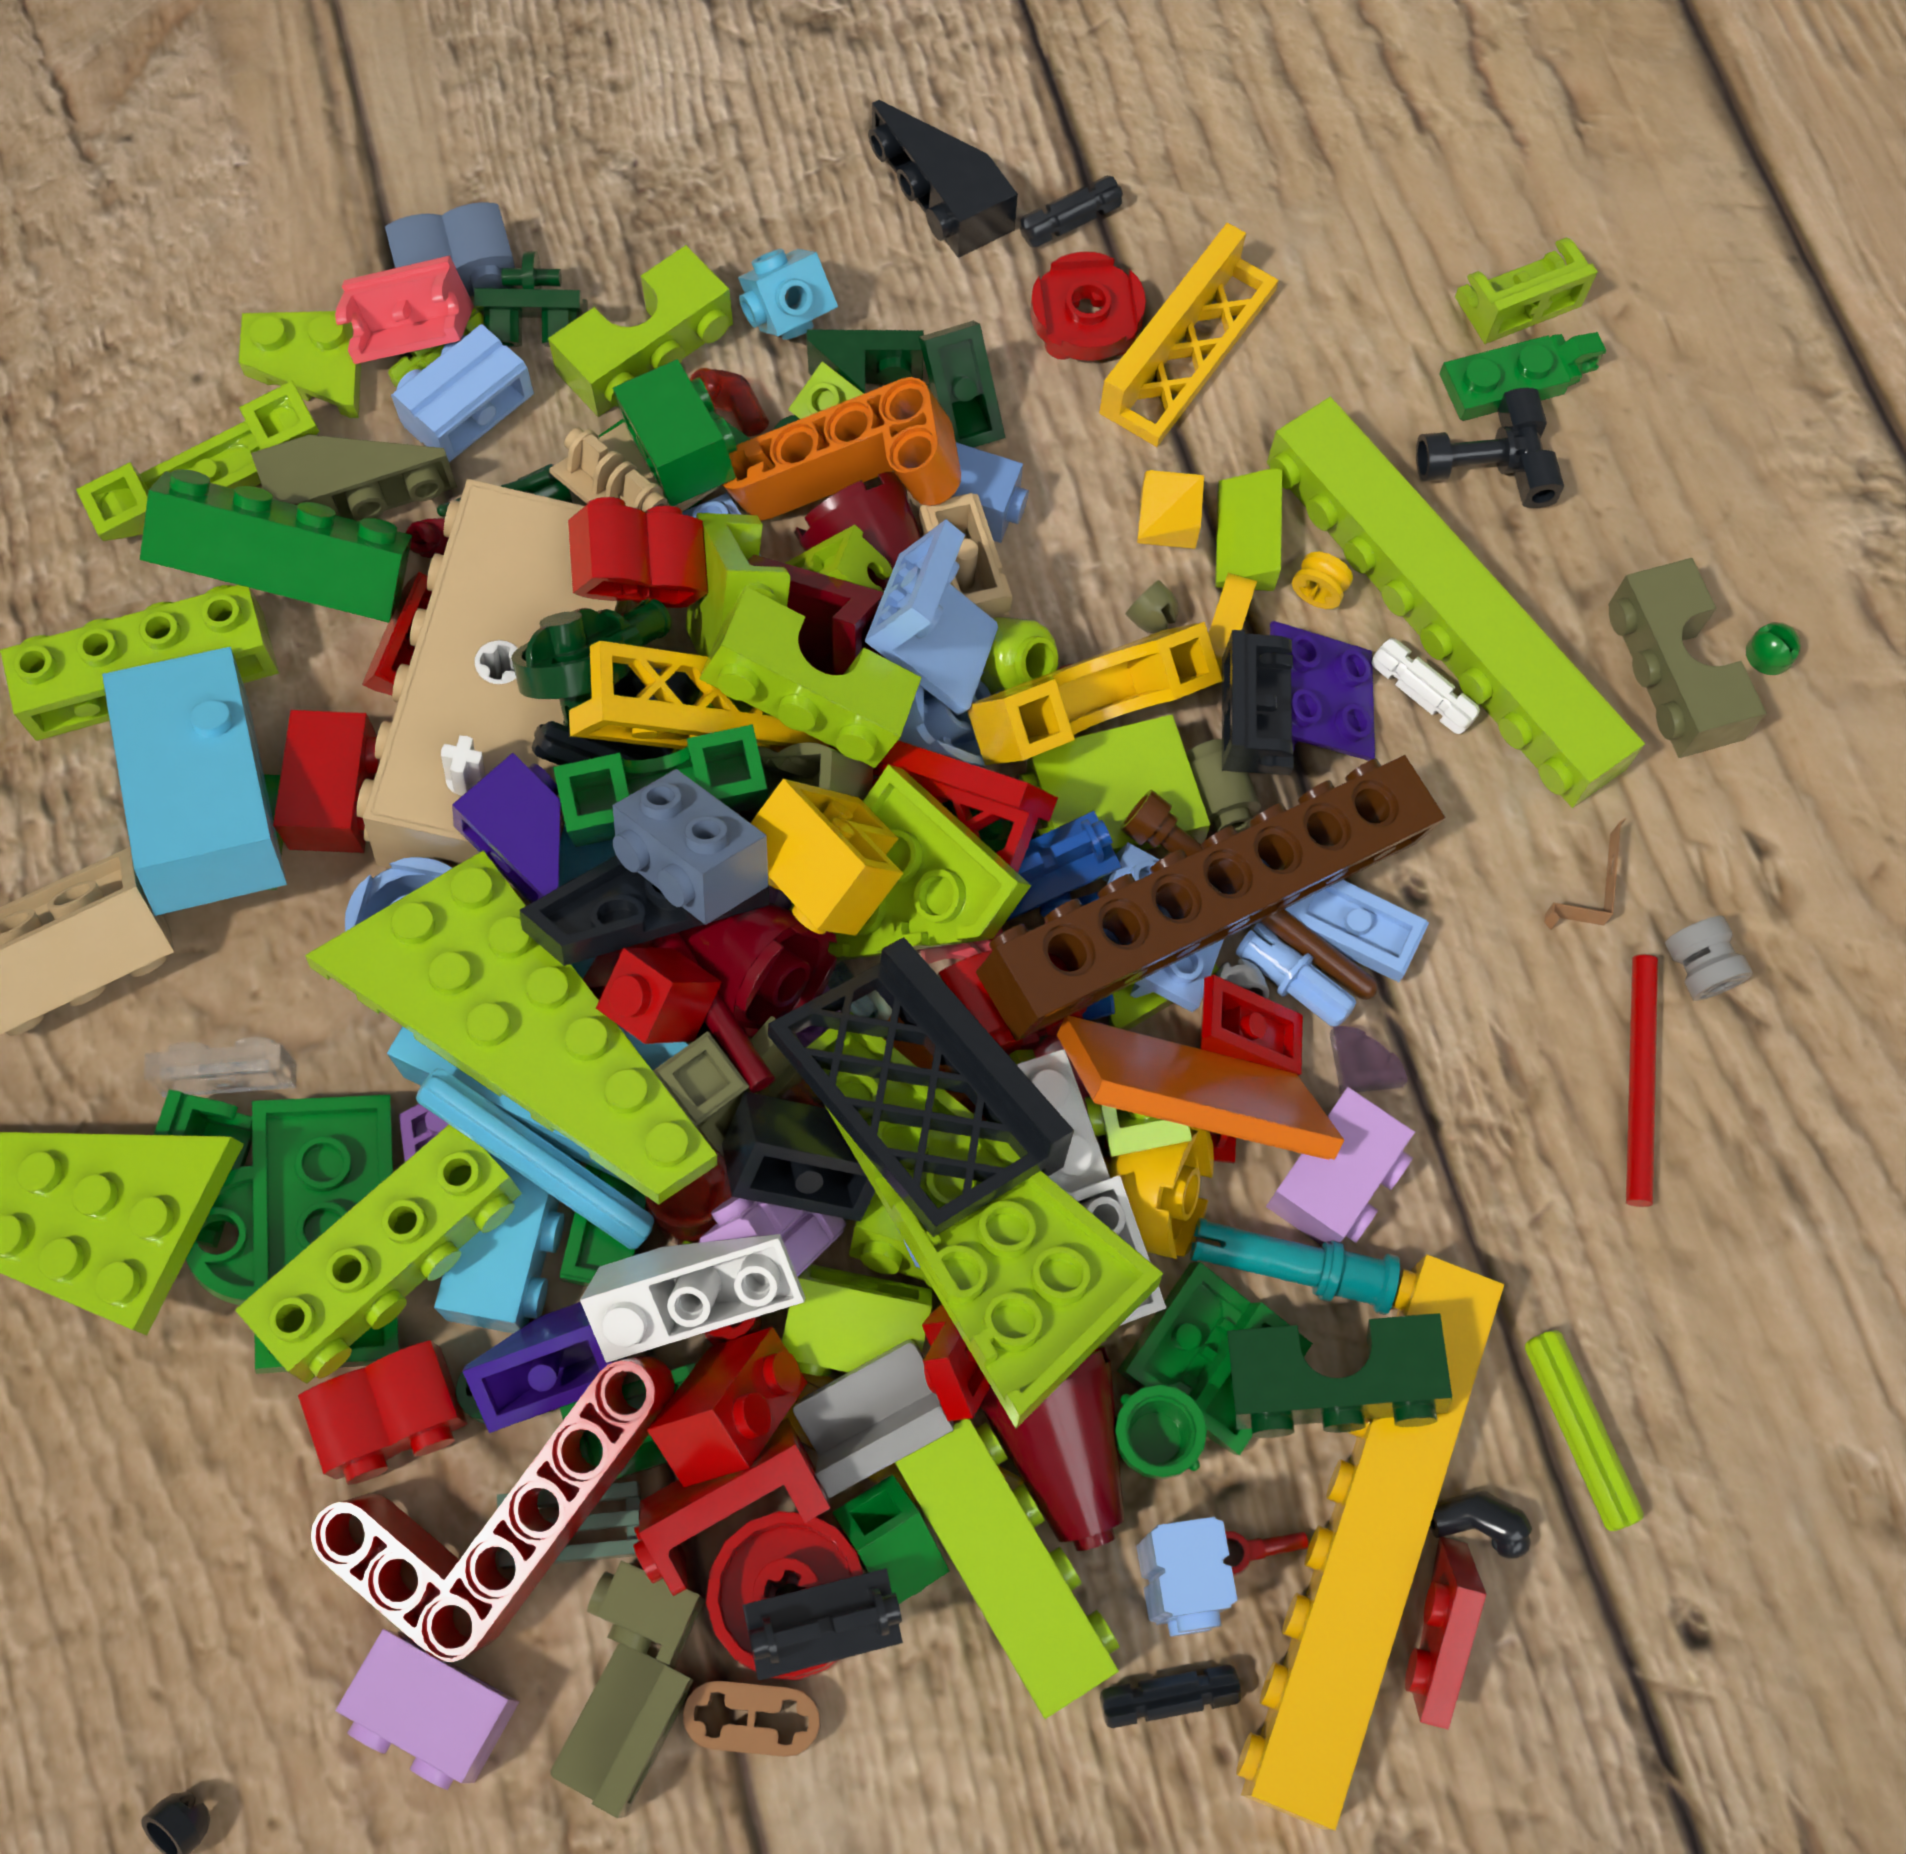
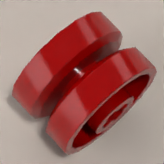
M778 1511L748 1521L724 1542L709 1571L706 1605L714 1634L736 1661L756 1672L742 1605L774 1597L786 1585H794L801 1590L863 1574L857 1552L836 1527L817 1517L804 1523L799 1513ZM839 1660L767 1679L799 1681L828 1671Z

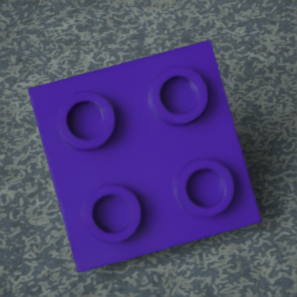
M1272 621L1270 623V635L1282 636L1292 640V653L1289 655H1293V667L1291 669L1293 751L1295 750V743L1300 741L1367 761L1375 759L1372 651Z

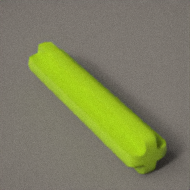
M1558 1330L1547 1331L1529 1339L1525 1343V1351L1605 1528L1609 1531H1618L1640 1522L1644 1518V1512L1562 1333Z

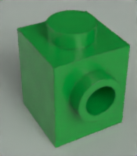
M893 1474L832 1512L847 1541L857 1552L865 1573L887 1568L891 1591L896 1593L899 1604L918 1594L928 1585L950 1572L921 1514Z

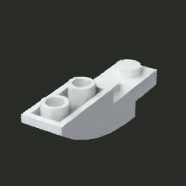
M1065 1049L1017 1064L1074 1129L1064 1167L1050 1175L1049 1178L1150 1262L1121 1177L1119 1175L1110 1178ZM1159 1286L1121 1325L1166 1309Z

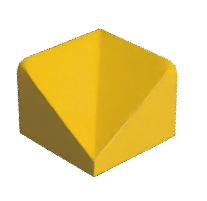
M1148 470L1144 473L1140 496L1137 543L1196 549L1202 519L1204 475Z

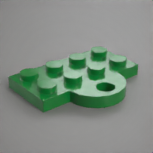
M390 1095L252 1101L253 1166L240 1167L230 1171L201 1228L202 1230L206 1225L215 1221H226L234 1225L239 1231L238 1240L229 1251L222 1254H210L199 1247L197 1236L186 1258L188 1268L193 1277L206 1291L223 1301L241 1305L393 1173ZM398 1316L380 1329L375 1330L371 1327L350 1345L352 1353L340 1368L368 1366L389 1354L399 1351ZM254 1333L256 1374L287 1372Z

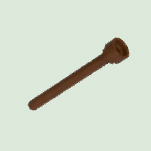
M1152 789L1138 801L1120 827L1122 832L1140 846L1147 842L1153 848H1156L1160 844L1170 853L1183 849L1187 857L1202 850L1200 848L1201 843L1176 825L1178 817L1170 812L1172 805ZM1209 881L1210 884H1212L1215 888H1217L1220 891L1216 884ZM1286 909L1259 921L1303 956L1307 953L1313 956V964L1357 998L1368 1000L1377 993L1378 985L1371 975Z

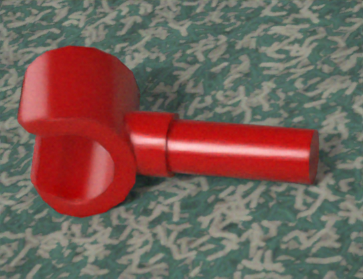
M1225 1531L1227 1541L1237 1542L1244 1551L1242 1561L1237 1566L1232 1567L1233 1576L1243 1573L1248 1568L1250 1561L1308 1549V1539L1305 1532L1265 1539L1255 1538L1246 1540L1239 1533Z

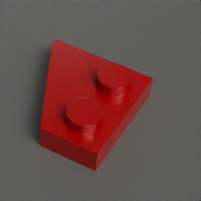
M1440 1537L1438 1541L1431 1585L1425 1600L1424 1624L1420 1647L1414 1648L1411 1652L1406 1670L1405 1689L1413 1694L1421 1723L1449 1730L1487 1593L1468 1544L1446 1537Z

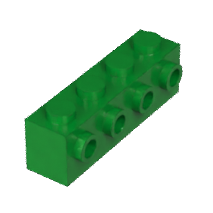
M179 469L172 472L165 471L148 490L139 560L389 623L401 598L412 535L397 531V527L394 524L385 520L364 518L356 521L335 515L336 512L332 508L323 504L302 502L294 505L275 500L270 492L258 487L238 486L233 489L210 483V478L202 473Z

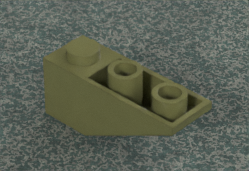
M306 435L251 453L262 487L273 495V499L294 505L302 502L323 504L332 508L336 512L335 515L352 520L376 518L386 510L414 501H428L436 498L444 491L457 488L445 450L439 447Z

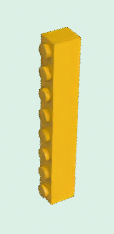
M1427 1254L1411 1271L1404 1268L1400 1271L1396 1296L1392 1308L1398 1309L1396 1317L1436 1313L1441 1315L1452 1401L1448 1413L1437 1414L1438 1421L1430 1425L1399 1427L1394 1424V1417L1365 1419V1428L1348 1432L1357 1438L1349 1462L1342 1459L1338 1461L1328 1486L1326 1499L1336 1502L1328 1528L1320 1525L1317 1526L1306 1553L1304 1565L1314 1569L1306 1595L1304 1596L1299 1593L1294 1595L1284 1620L1282 1634L1291 1637L1284 1663L1281 1665L1273 1662L1263 1684L1259 1703L1269 1707L1261 1734L1259 1736L1250 1732L1238 1761L1236 1775L1246 1779L1241 1796L1318 1828L1336 1831L1504 1284Z

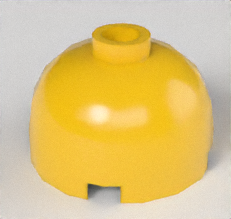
M1190 1127L1192 1141L1113 1157L1106 1155L1103 1158L1110 1178L1119 1175L1121 1177L1144 1246L1149 1253L1177 1259L1176 1255L1184 1257L1189 1253L1192 1242L1194 1243L1197 1238L1193 1235L1198 1219L1205 1216L1208 1199L1198 1198L1200 1176L1208 1178L1213 1176V1142L1209 1131Z

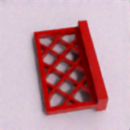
M899 740L880 763L873 768V775L878 776L877 779L873 780V786L888 765L902 768L941 804L951 801L958 819L979 838V830L1000 818L1013 822L1005 848L996 854L1017 873L1021 867L1038 819L1050 822L1058 797L1028 782ZM969 808L981 811V813L972 817Z

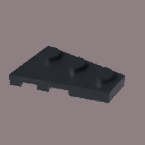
M616 855L519 910L522 930L563 966L704 925L683 907L672 905L665 898L661 890L641 874L627 870ZM769 885L711 922L768 906Z

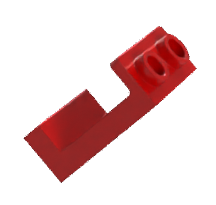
M789 1418L784 1419L749 1469L688 1487H683L678 1479L640 1501L639 1525L634 1527L638 1542L633 1544V1548L645 1574L653 1584L664 1579L673 1596L686 1590V1555L680 1543L782 1485L788 1491L804 1523L830 1509L825 1490L815 1475L816 1468Z

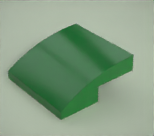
M1191 1262L1164 1300L1166 1309L1156 1312L1117 1369V1372L1139 1389L1160 1384L1176 1387L1192 1397L1203 1412L1207 1428L1206 1437L1234 1455H1240L1252 1438V1429H1237L1227 1331L1291 1325L1262 1302L1251 1303L1203 1263ZM1299 1333L1301 1352L1304 1357L1313 1343Z

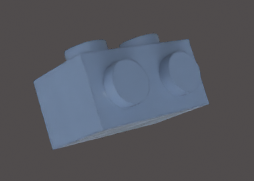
M673 770L612 805L615 827L613 848L622 865L631 872L641 874L659 888L672 905L683 907L703 924L707 925L768 887L767 835L679 770Z

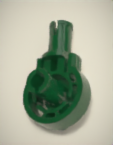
M649 598L621 614L609 609L595 611L589 608H581L572 612H561L543 618L539 623L540 629L532 635L528 643L518 648L511 657L519 692L526 697L534 699H559L564 718L563 725L570 727L569 710L592 699L590 646L598 641L643 647L657 638H662L671 629V617L667 608L659 600L652 599L649 601ZM613 662V684L628 674L630 667L627 664Z

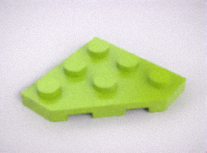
M888 765L863 802L899 838L886 856L904 874L856 936L833 932L836 935L837 943L829 941L828 952L837 958L836 961L881 955L882 948L903 937L915 950L993 939L1032 885L905 770ZM792 904V906L789 908V910L792 911V908L794 907V904Z

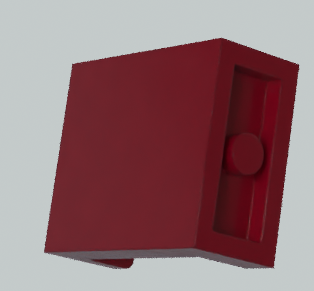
M755 554L747 560L753 566L784 567L790 574L787 607L805 616L799 632L798 643L802 655L815 669L829 675H844L863 648L882 656L868 645L865 639L884 592Z

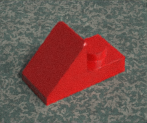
M1211 975L1205 977L1200 1049L1295 1073L1298 1076L1302 1075L1303 1015L1219 976Z

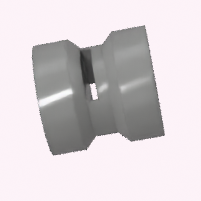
M1715 916L1699 921L1678 931L1665 941L1673 961L1683 964L1687 972L1685 985L1693 1001L1708 999L1726 992L1745 982L1753 975L1745 956L1735 953L1730 943L1733 933L1724 916Z

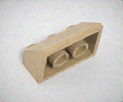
M131 847L0 907V1035L5 1032L9 1036L22 1034L39 1024L43 1020L45 1013L66 1003L70 1006L87 1003L99 996L105 990L106 984L127 974H130L132 977H138L150 973L165 962L167 955L174 952L171 931L163 914L154 915L135 873Z

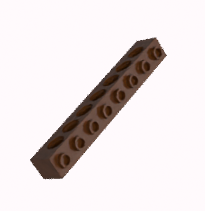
M1406 755L1382 766L1377 758L1372 759L1350 772L1345 777L1346 783L1334 787L1332 782L1328 780L1313 787L1298 799L1299 805L1286 810L1283 803L1269 807L1254 817L1249 823L1251 827L1237 833L1234 826L1218 831L1200 845L1201 851L1187 857L1184 850L1181 849L1165 856L1149 869L1151 874L1135 881L1132 874H1126L1103 887L1097 893L1099 899L1083 906L1080 900L1076 898L1060 905L1045 916L1044 921L1046 924L1028 931L1024 924H1020L1006 930L989 943L992 953L977 969L976 974L1017 1042L1415 845L1446 817ZM1261 859H1263L1269 865V867L1265 865ZM1209 881L1216 884L1220 889L1221 893L1217 891L1215 888H1213ZM1157 904L1164 907L1171 915V918L1165 916L1159 910ZM1103 928L1114 933L1121 945L1111 941L1106 936ZM1048 953L1059 957L1065 963L1068 971L1056 967L1050 960Z

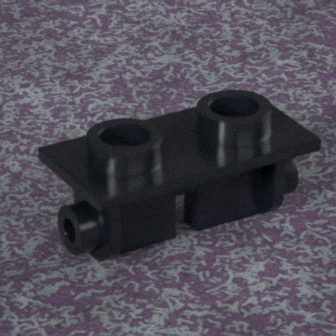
M887 1568L742 1605L758 1681L903 1643L899 1623H902L900 1607L896 1593L891 1591Z

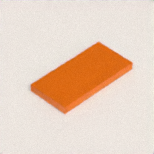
M1067 1016L1063 1019L1057 1033L1063 1048L1095 1104L1326 1160H1335L1344 1142L1342 1135L1295 1073L1073 1016Z

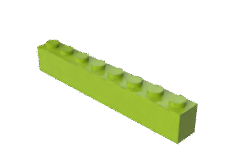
M1331 396L1276 430L1267 464L1270 469H1282V487L1290 489L1306 507L1307 514L1313 524L1318 529L1327 531L1339 544L1350 566L1355 571L1364 573L1378 588L1388 609L1393 614L1402 616L1416 631L1426 652L1434 659L1441 660L1459 680L1463 693L1486 710L1498 724L1499 731L1504 740L1511 747L1521 750L1538 769L1543 784L1552 793L1561 795L1570 807L1573 808L1627 770L1644 747L1645 743Z

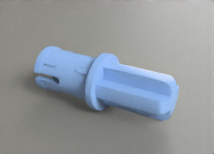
M1261 922L1255 925L1253 929L1255 932L1250 930L1235 954L1240 958L1255 963L1260 971L1278 986L1277 993L1284 997L1290 994L1330 1026H1339L1348 1018L1356 1005L1355 998L1313 966V956L1309 953L1302 956L1279 939L1277 935Z

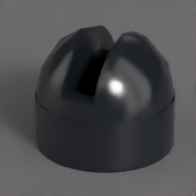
M189 1792L172 1793L159 1801L142 1817L141 1824L146 1835L161 1853L190 1854L200 1845L206 1835L210 1824L209 1810L204 1803L194 1806L196 1797Z

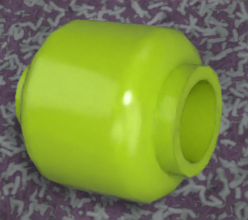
M1009 617L993 618L998 624V629L983 670L984 673L980 678L991 695L1057 670L1058 651L1055 639L1047 627L1034 620Z

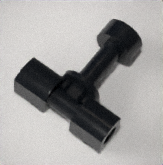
M1518 388L1504 393L1497 410L1501 427L1498 428L1495 439L1451 443L1446 432L1420 434L1418 437L1416 465L1422 481L1448 479L1452 467L1496 463L1501 474L1514 473L1524 507L1541 508L1557 503L1564 489V482L1556 453L1550 450H1543L1540 439L1547 421L1537 389Z

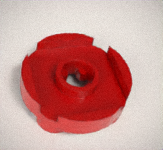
M1075 252L1061 256L1052 262L1050 271L1044 274L1041 280L1039 275L1033 285L1030 308L1034 330L1045 342L1046 352L1060 360L1072 358L1084 361L1102 360L1115 355H1124L1134 343L1135 337L1142 327L1146 299L1144 288L1139 278L1130 269L1129 275H1127L1122 269L1115 267L1114 258L1097 252ZM1081 299H1090L1093 307H1102L1101 310L1095 313H1083L1076 308H1079Z

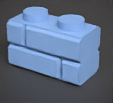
M481 324L468 335H463L461 341L445 344L441 356L423 370L415 369L404 375L396 391L391 394V397L404 428L426 446L444 448L450 462L534 395L528 368L524 361L509 347L503 346L500 339Z
M1215 1517L1157 1525L1136 1545L1141 1578L1149 1580V1585L1143 1588L1148 1620L1155 1622L1156 1625L1168 1624L1170 1637L1211 1631L1212 1628L1222 1626L1220 1613L1231 1608V1605L1238 1601L1232 1567L1223 1563V1559L1229 1556L1224 1522L1215 1519Z

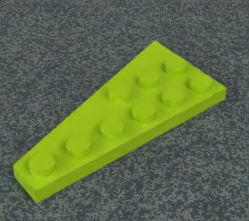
M484 850L305 955L309 967L327 980L330 978L334 979L355 993L358 1001L377 1014L383 1012L413 1033L414 1039L500 1097L505 1095L530 1112L533 1120L551 1132L554 1130L558 1131L589 1152L592 1160L657 1204L662 1203L717 1166V1154L619 1026L596 1009L599 1000L571 964L563 966L522 930L519 910L526 905Z
M828 1029L806 1048L834 1052L838 1030ZM846 1032L842 1054L883 1061L886 1040L882 1037ZM893 1047L891 1063L917 1067ZM823 1069L825 1073L829 1076L830 1070ZM838 1072L836 1086L845 1097L875 1102L879 1078ZM887 1080L883 1103L925 1110L928 1087ZM936 1088L932 1112L973 1119L974 1114L947 1091ZM828 1110L1015 1428L1034 1412L1158 1288L1163 1273L1042 1171H1039L945 1231L932 1237ZM864 1118V1120L871 1127L872 1119ZM883 1121L879 1122L877 1135L888 1148L916 1153L918 1151L921 1128ZM929 1130L925 1154L967 1161L970 1136ZM981 1138L978 1140L975 1163L1006 1168L1021 1159L1006 1142ZM906 1169L913 1178L914 1170ZM922 1172L920 1187L939 1209L962 1195L964 1179ZM972 1181L971 1189L981 1182Z
M0 1132V1273L147 1336L244 1144L233 1137Z

